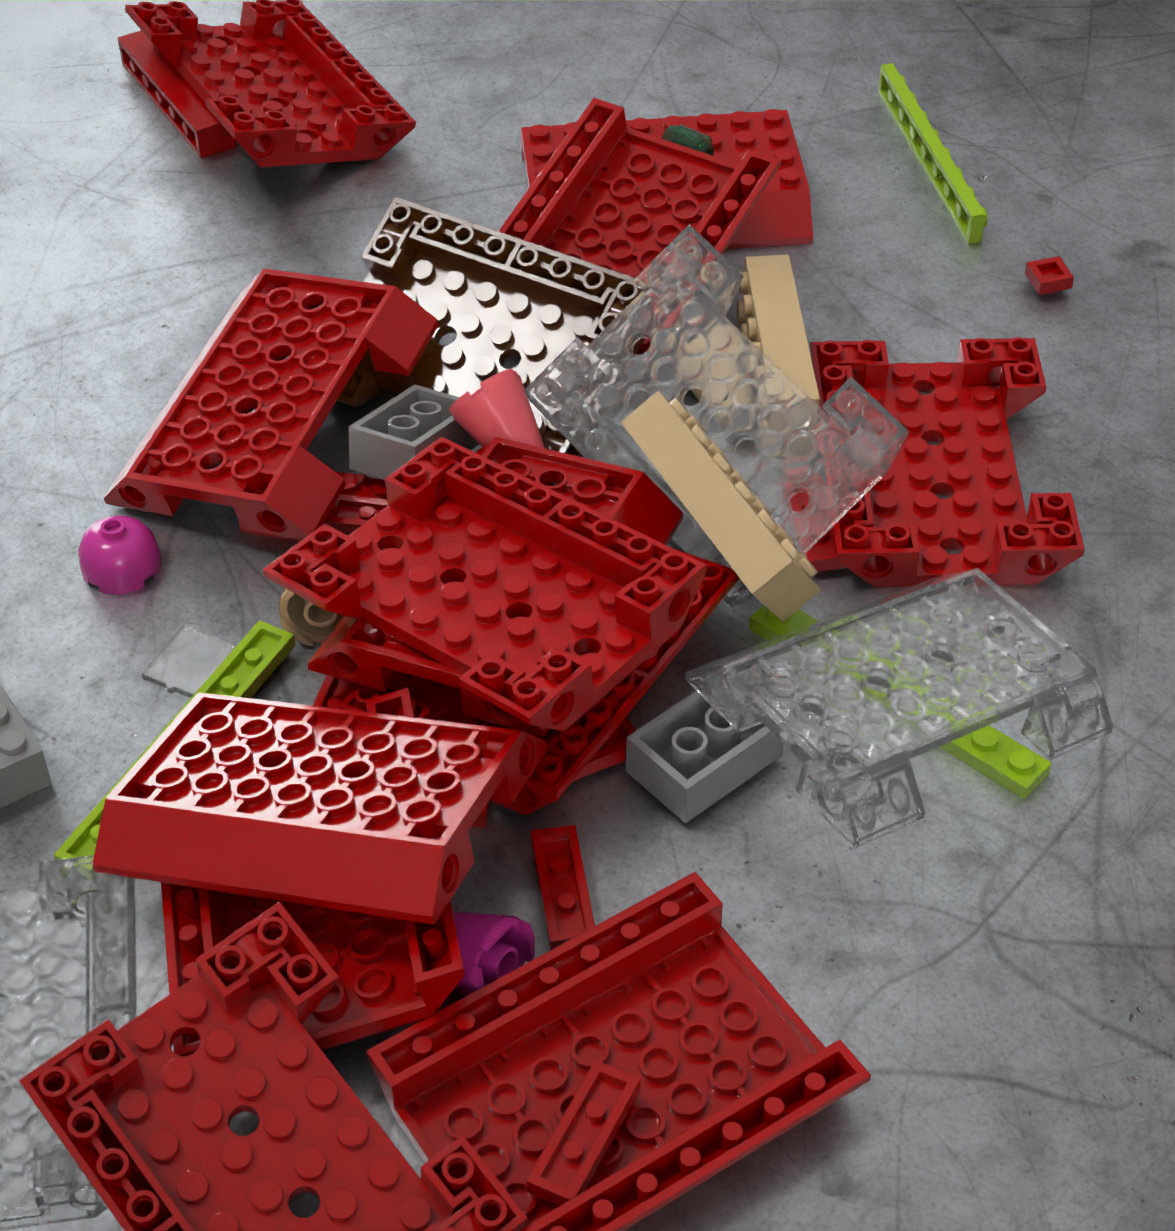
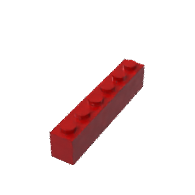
M141 30L117 37L124 68L201 159L237 147L236 140L207 108L206 103Z

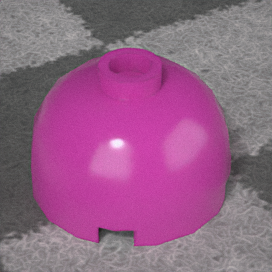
M111 516L92 524L84 533L78 549V560L84 582L88 585L90 582L98 586L99 592L105 594L123 595L138 591L145 587L144 580L154 574L155 578L160 572L162 559L153 532L139 519L130 516Z

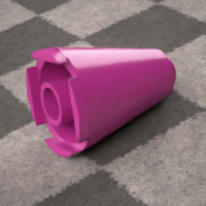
M454 911L466 972L455 989L464 996L525 964V960L530 962L534 959L535 936L531 925L516 916Z

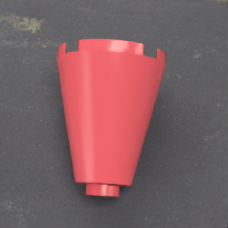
M507 369L479 383L480 389L472 395L467 391L449 408L453 419L482 447L495 437L545 448L521 377L516 370Z

